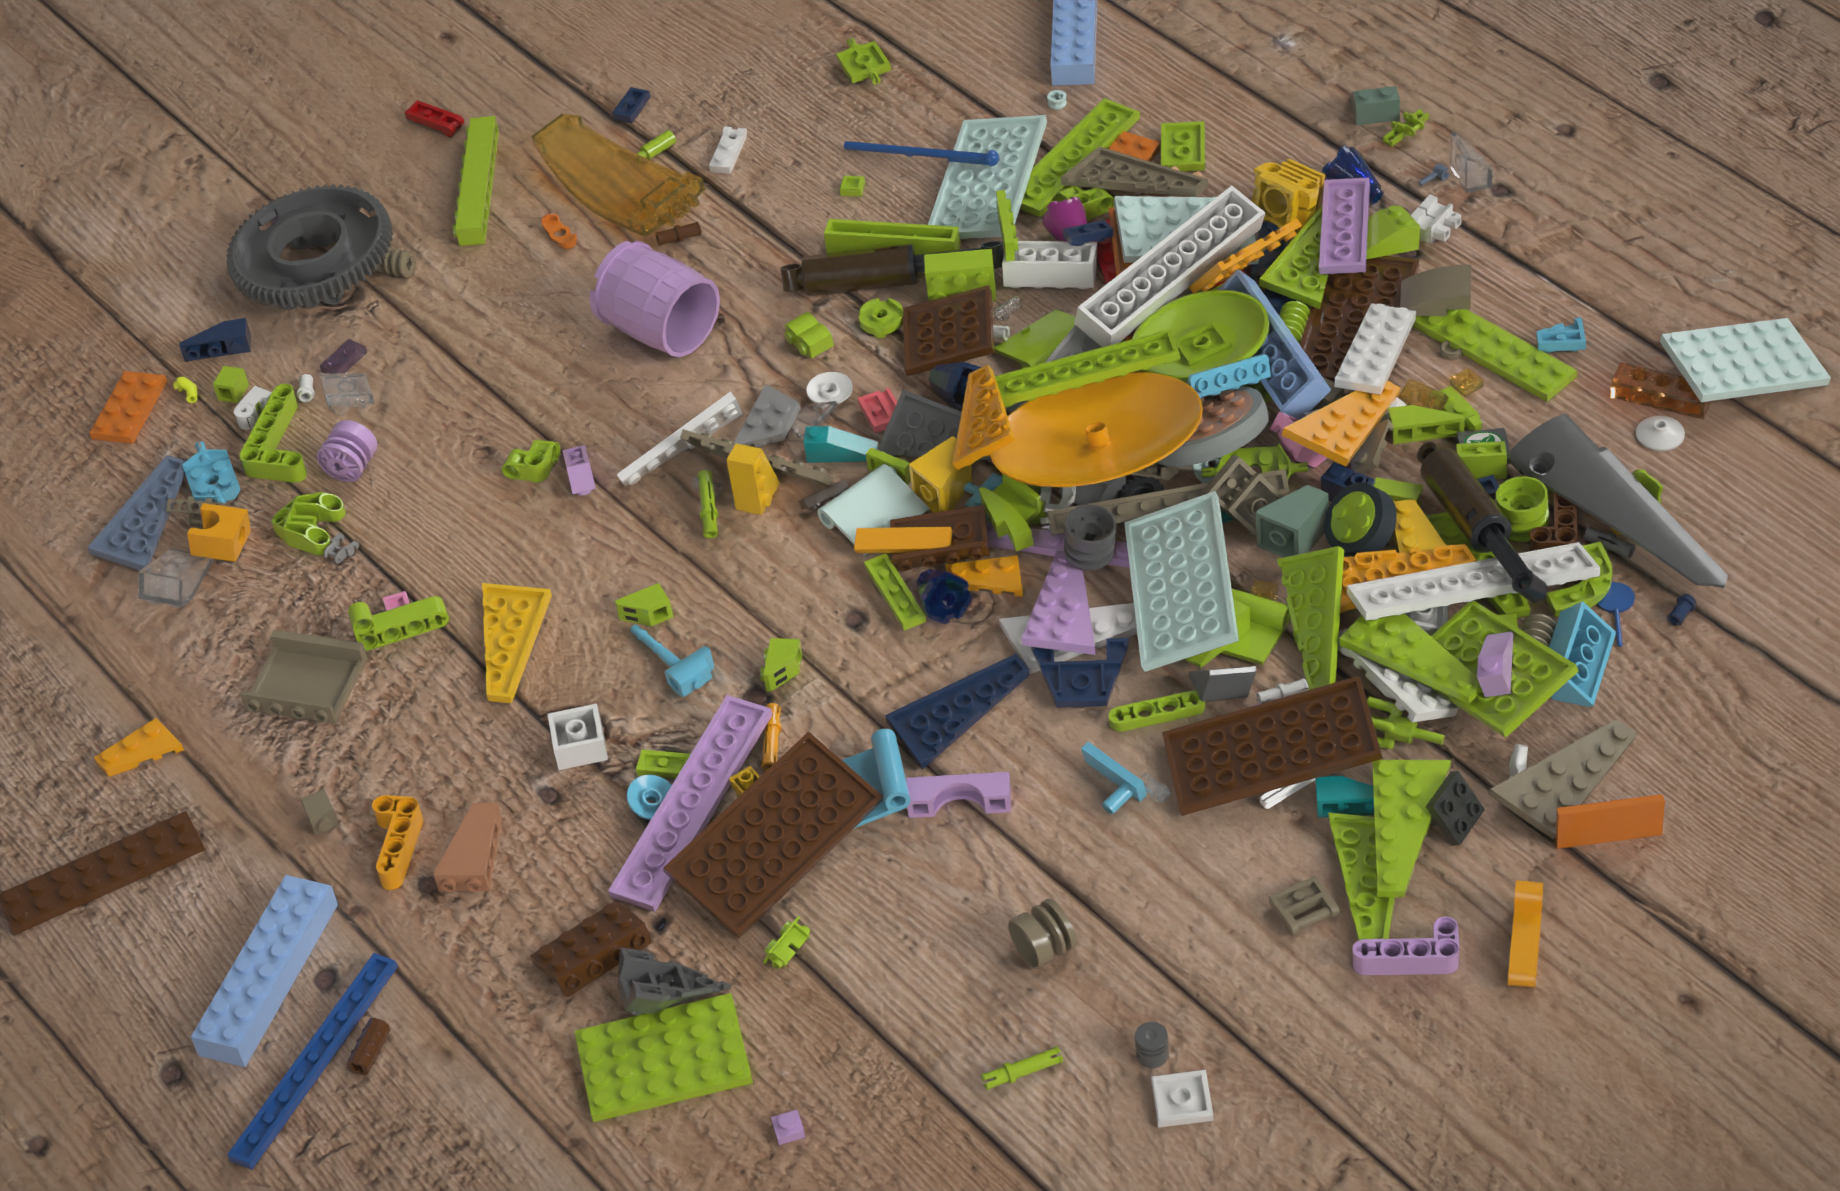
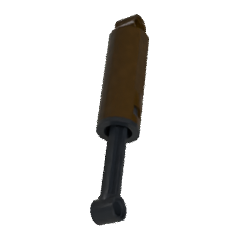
M990 241L981 244L980 248L915 255L913 244L804 256L801 264H788L780 268L783 290L794 292L804 289L807 296L917 284V273L925 272L924 255L992 249L994 269L1002 267L1004 258L1003 243L1001 241Z
M1434 442L1423 444L1417 453V459L1422 463L1420 469L1421 477L1472 547L1481 553L1492 552L1513 580L1512 587L1514 591L1531 603L1542 600L1547 592L1546 582L1527 567L1509 543L1508 539L1512 531L1511 523L1455 450L1440 448Z

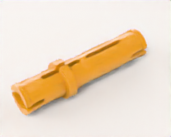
M770 703L765 706L771 708L773 714L762 731L764 737L761 769H764L765 772L777 761L779 734L782 731L780 723L781 707L776 703Z

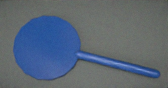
M1612 582L1606 596L1596 605L1602 610L1614 613L1618 647H1622L1619 612H1624L1631 608L1634 604L1635 595L1629 586L1623 583Z

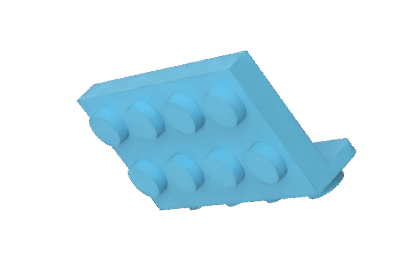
M1261 354L1191 374L1188 377V382L1185 383L1198 393L1200 399L1206 395L1220 394L1224 390L1238 389L1244 384H1255L1259 380L1271 377L1269 358L1267 355Z

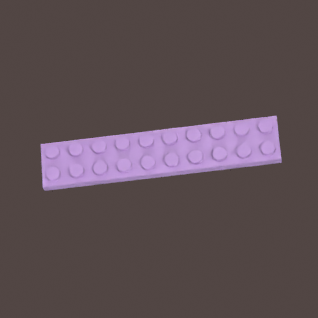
M726 695L609 888L608 893L610 897L653 912L657 910L673 883V880L664 873L663 867L705 829L731 785L729 778L739 772L773 715L771 708Z

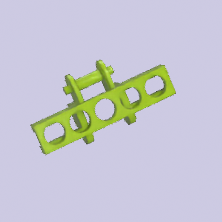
M1422 109L1417 110L1413 114L1409 113V115L1408 112H1404L1403 118L1406 122L1404 124L1396 123L1395 121L1391 122L1393 130L1383 136V142L1393 147L1407 135L1414 137L1416 130L1424 129V122L1429 119V113H1423Z

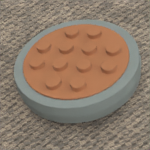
M1240 386L1238 389L1221 391L1217 395L1201 397L1203 413L1196 431L1181 447L1156 463L1164 466L1199 464L1229 454L1249 443L1263 431L1268 423V411L1262 395L1256 389Z

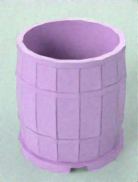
M636 240L633 243L625 241L617 245L604 258L594 276L598 281L595 291L591 290L589 300L592 313L597 319L605 324L614 325L621 332L626 333L632 338L649 347L666 352L671 356L682 357L696 350L710 334L717 319L720 297L718 288L713 281L682 262L664 253L652 250L648 244Z

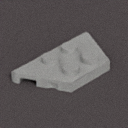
M765 385L734 441L735 444H754L757 448L768 443L784 441L801 410L799 402L769 385Z

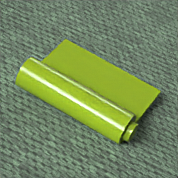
M1055 309L1011 336L1007 341H1003L995 346L994 352L1019 362L1022 367L1021 369L1045 363L1075 326V316Z
M1232 588L1233 598L1250 607V630L1241 636L1239 641L1232 643L1221 653L1263 665L1290 622L1291 616L1288 605Z

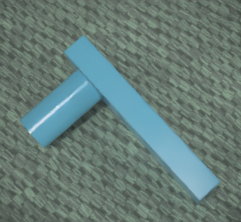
M1087 742L1081 748L1085 762L1119 786L1102 803L1103 808L1109 814L1113 815L1132 796L1140 802L1147 796L1143 781L1090 742Z

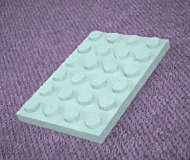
M1115 196L1114 208L1124 263L1136 262L1217 197ZM1255 234L1222 261L1256 242ZM1259 259L1255 262L1252 261L1249 264H1258Z
M1788 318L1662 334L1660 338V343L1701 402L1829 385L1831 379Z

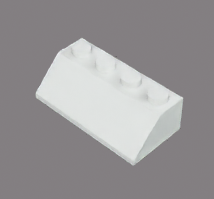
M1018 241L1019 251H1015V261H1006L1004 254L1002 262L1004 287H1033L1036 289L1044 287H1055L1057 289H1064L1066 287L1079 289L1094 288L1097 242H1087L1082 246H1071L1068 242Z

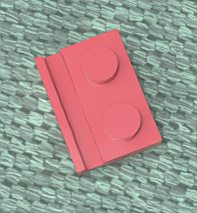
M889 387L885 388L886 391L884 392L876 391L858 398V405L875 433L886 430L897 404Z

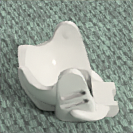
M1076 486L1063 487L1062 499L1058 505L1050 503L1052 487L1041 488L1040 497L1044 504L1043 512L1068 508L1075 501Z

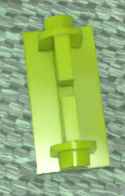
M799 915L793 923L787 921L779 932L782 936L778 941L773 939L764 950L767 955L763 964H766L770 959L773 967L776 969L784 968L796 953L789 945L799 950L805 941L809 939L810 929L806 925L800 926L797 924L800 919Z

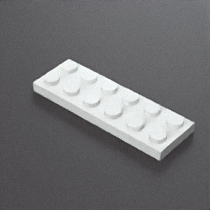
M1371 304L1335 377L1334 387L1381 395L1415 322L1416 311L1403 307H1389L1384 304Z

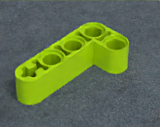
M438 596L425 598L375 615L371 614L369 606L364 602H356L348 609V616L356 640L359 643H363L366 651L441 628L449 621L445 604L442 598Z

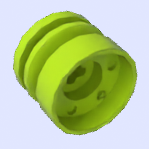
M1524 476L1506 480L1499 486L1496 491V504L1511 523L1512 531L1509 540L1528 542L1532 529L1550 526L1548 493L1544 483L1536 478Z

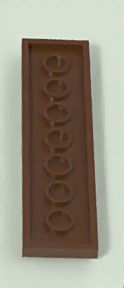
M184 811L1 892L0 905L15 936L203 852L205 848L187 811Z

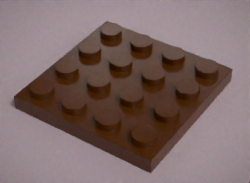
M989 285L903 308L904 370L907 376L932 370L940 364L964 362L995 353L992 291Z

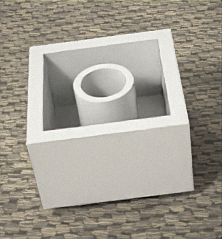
M597 704L548 714L553 749L559 770L608 760Z

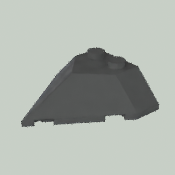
M620 948L618 990L625 1010L632 1014H653L681 1003L731 989L732 984L725 981L715 982L713 979L708 978L707 974L671 960L668 962L657 961L654 959L655 954L648 951Z

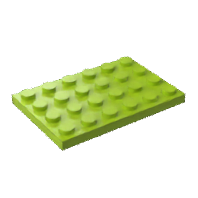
M1473 600L1468 602L1431 637L1477 676L1478 657L1486 636L1512 632L1510 694L1485 697L1483 691H1481L1470 704H1467L1434 688L1432 690L1438 694H1443L1453 704L1506 738L1579 670L1577 665Z
M732 993L666 1008L653 1014H641L575 1030L593 1122L753 1084Z

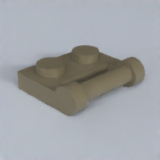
M1316 875L1269 896L1270 905L1286 925L1287 931L1291 936L1300 933L1301 929L1322 919L1340 915L1338 905ZM1319 904L1325 906L1297 920L1293 917Z

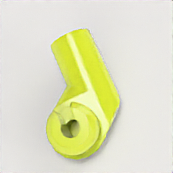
M178 377L173 383L174 389H178V392L185 390L187 402L195 403L198 399L197 385L186 377Z

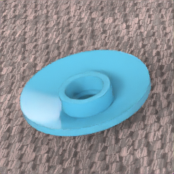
M656 775L640 776L629 785L627 790L628 805L639 817L651 820L672 785L664 778Z

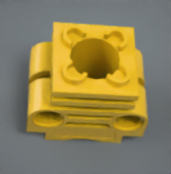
M1287 159L1281 165L1267 162L1254 168V185L1256 188L1253 189L1252 202L1265 212L1263 220L1269 221L1278 228H1281L1297 218L1302 226L1296 231L1300 232L1320 208L1325 174L1292 159Z

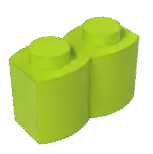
M805 312L784 324L786 331L784 336L789 344L793 343L802 355H806L811 359L834 346L831 332L809 312Z

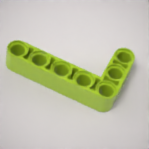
M280 384L274 388L240 452V460L245 475L248 477L292 483L301 482L307 477L306 467L300 453L276 449L298 408L294 390L290 384Z

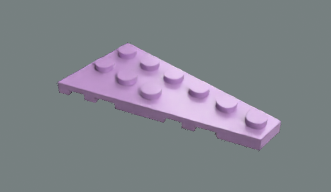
M1056 551L1023 633L1022 646L1095 655V643L1083 569L1073 566L1066 560L1063 552Z

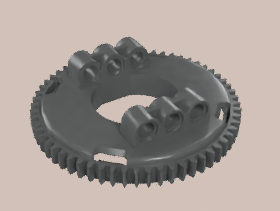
M324 184L323 187L316 185L315 188L309 186L305 190L300 188L298 192L292 190L291 194H284V197L281 198L277 197L273 202L269 200L268 205H262L261 210L256 209L254 215H249V220L244 219V225H239V230H236L235 236L231 237L232 241L227 249L226 262L228 271L239 292L242 291L243 295H247L248 299L253 298L254 302L259 300L260 304L266 302L267 306H270L274 303L275 307L280 306L287 310L295 309L298 305L300 307L302 305L315 307L320 301L334 305L341 301L345 290H352L351 285L353 284L358 286V280L365 281V275L371 276V270H377L376 264H382L381 259L386 258L385 253H389L388 247H391L390 241H393L392 223L379 199H376L374 195H370L369 192H364L363 189L358 190L357 187L351 189L347 185L344 188L342 184L338 187L335 184L328 187ZM361 207L367 210L369 213L373 211L374 216L368 217L364 213L360 212ZM278 215L279 221L266 230L261 231L259 229L260 226H263ZM331 242L336 243L332 249L317 258L286 261L279 258L282 250L288 243L298 250L307 249L313 244L318 247H326Z

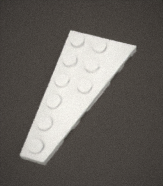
M730 391L620 471L617 476L624 486L637 483L643 475L653 471L684 450L694 448L695 446L680 438L683 429L697 434L705 433L711 435L742 416L743 413L734 395Z
M1134 603L1089 608L1095 649L1106 646V639L1127 638L1137 634ZM1031 615L999 619L1001 629L1017 655L1028 667L1029 674L1040 671L1031 647L1022 646V636ZM1054 650V661H1066L1085 653Z
M1348 629L1339 631L1338 650L1343 655L1354 658L1353 664L1358 669H1365L1367 671L1365 676L1386 697L1395 699V706L1399 710H1407L1409 712L1407 718L1411 722L1456 716L1459 707L1443 694H1438L1432 690V687L1340 646L1339 638Z

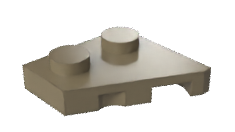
M1389 419L1376 425L1351 459L1353 471L1365 474L1378 467L1381 454L1387 445L1384 438L1387 431H1392L1393 424Z

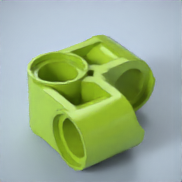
M1070 186L1056 193L1058 202L1078 197L1085 208L1087 221L1108 213V208L1114 207V198L1102 188L1084 191L1078 186Z
M535 439L529 451L513 449L501 468L502 473L513 480H526L535 483L543 482L549 477L554 464L559 459L560 445L558 442Z

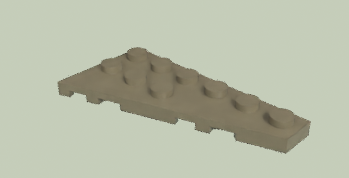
M684 429L680 436L681 439L698 449L726 459L735 445V442L722 438L720 441L714 439V436L709 434H697ZM766 455L774 472L825 486L832 485L833 477L826 474V469L817 466L811 469L799 461L793 460L791 463L785 461V458L780 456Z

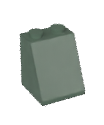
M1306 485L1259 509L1256 512L1257 547L1283 558L1310 552L1325 533L1324 521L1329 507L1328 493Z

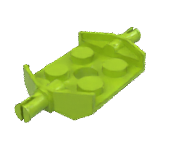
M1280 444L1273 447L1239 448L1222 456L1218 466L1202 468V478L1214 477L1232 455L1240 457L1249 467H1259L1262 473L1285 469L1287 481L1295 472H1308V462H1291Z

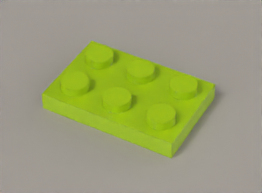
M1205 121L1161 123V165L1169 168L1176 166L1180 171H1205Z

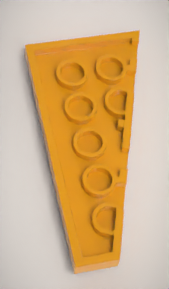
M1466 544L1436 546L1434 550L1420 551L1419 548H1410L1409 552L1396 553V550L1361 552L1353 557H1344L1340 613L1357 608L1347 595V585L1476 562L1477 560Z

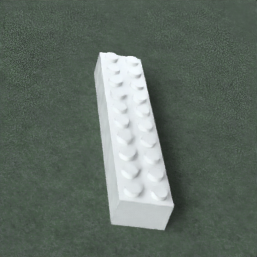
M1230 186L1077 308L1074 324L1101 347L1121 342L1136 330L1149 315L1171 302L1213 266L1261 229L1265 212L1236 188Z

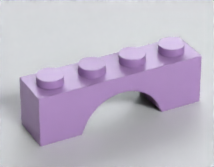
M1009 772L907 778L911 799L910 804L907 806L909 818L935 817L940 807L947 802L957 799L974 801L983 808L985 813L1012 812Z

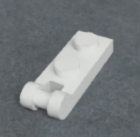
M727 126L723 128L722 137L709 164L710 172L731 174L746 140V128H738V130Z

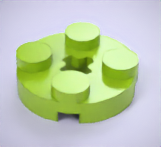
M879 298L872 299L862 305L859 310L860 327L865 332L874 334L876 338H884L887 334L903 326V308L894 299L887 298V301H880Z

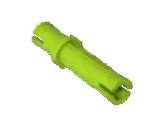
M702 470L697 474L701 502L699 515L703 522V536L705 538H715L719 534L717 527L719 515L718 510L715 508L713 474L709 470Z
M1055 1046L1052 1049L1012 1064L1006 1062L1001 1068L981 1074L982 1082L993 1078V1081L987 1082L983 1086L988 1091L1007 1082L1009 1084L1015 1083L1016 1079L1047 1067L1063 1063L1062 1055L1051 1058V1056L1061 1051L1058 1046Z

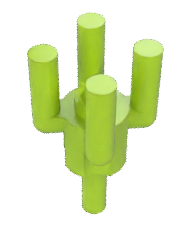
M1373 697L1368 698V707L1391 713L1389 718L1371 714L1374 728L1385 733V738L1377 736L1380 748L1391 750L1394 748L1396 740L1412 744L1414 738L1440 745L1443 744L1445 735L1417 728V722H1411L1408 718L1402 717L1403 711L1395 706L1396 703Z

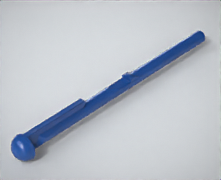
M852 141L844 142V149L902 154L908 157L915 155L946 158L948 162L989 165L990 167L995 166L999 162V154L995 150H990L988 153Z

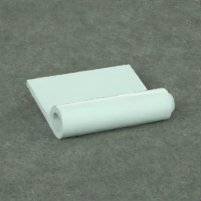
M882 464L819 508L817 513L824 526L829 529H833L836 526L855 545L856 528H890V520L923 515L930 508L897 475L893 467Z

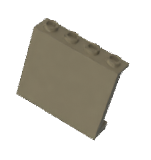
M273 630L270 636L273 644L270 655L251 691H241L240 693L245 710L336 724L368 660L363 643Z

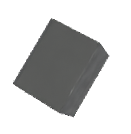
M1256 666L1189 671V677L1201 701L1248 697L1256 674Z

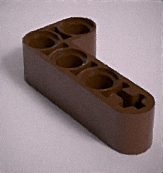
M1553 492V527H1536L1532 529L1529 535V551L1577 543V506Z

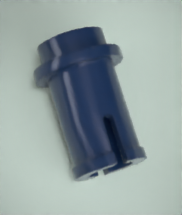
M1689 594L1679 596L1676 606L1667 616L1668 621L1675 626H1681L1688 613L1696 608V600Z

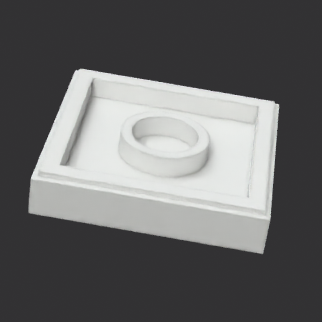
M1206 1070L1151 1077L1158 1128L1214 1121Z

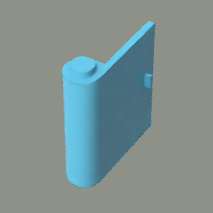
M880 729L873 733L871 736L873 748L842 760L883 796V801L856 827L903 810L910 804L911 799L896 735L890 729Z

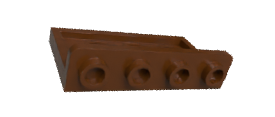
M984 505L890 520V528L951 527L952 529L951 546L909 553H892L891 563L896 570L908 571L916 567H933L941 563L953 564L960 560H979L985 556H990L987 515Z
M616 900L613 903L607 904L602 910L591 917L584 919L574 928L562 933L560 937L549 944L540 947L530 957L534 965L559 985L562 994L569 997L619 965L620 948L642 950L651 943V937L645 922Z

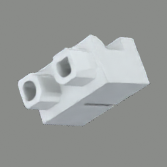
M1429 195L1411 214V217L1420 225L1419 240L1432 244L1436 239L1445 242L1451 232V228L1448 226L1457 229L1461 225V214L1453 212V204L1450 203L1447 206L1437 203L1438 198L1433 195Z

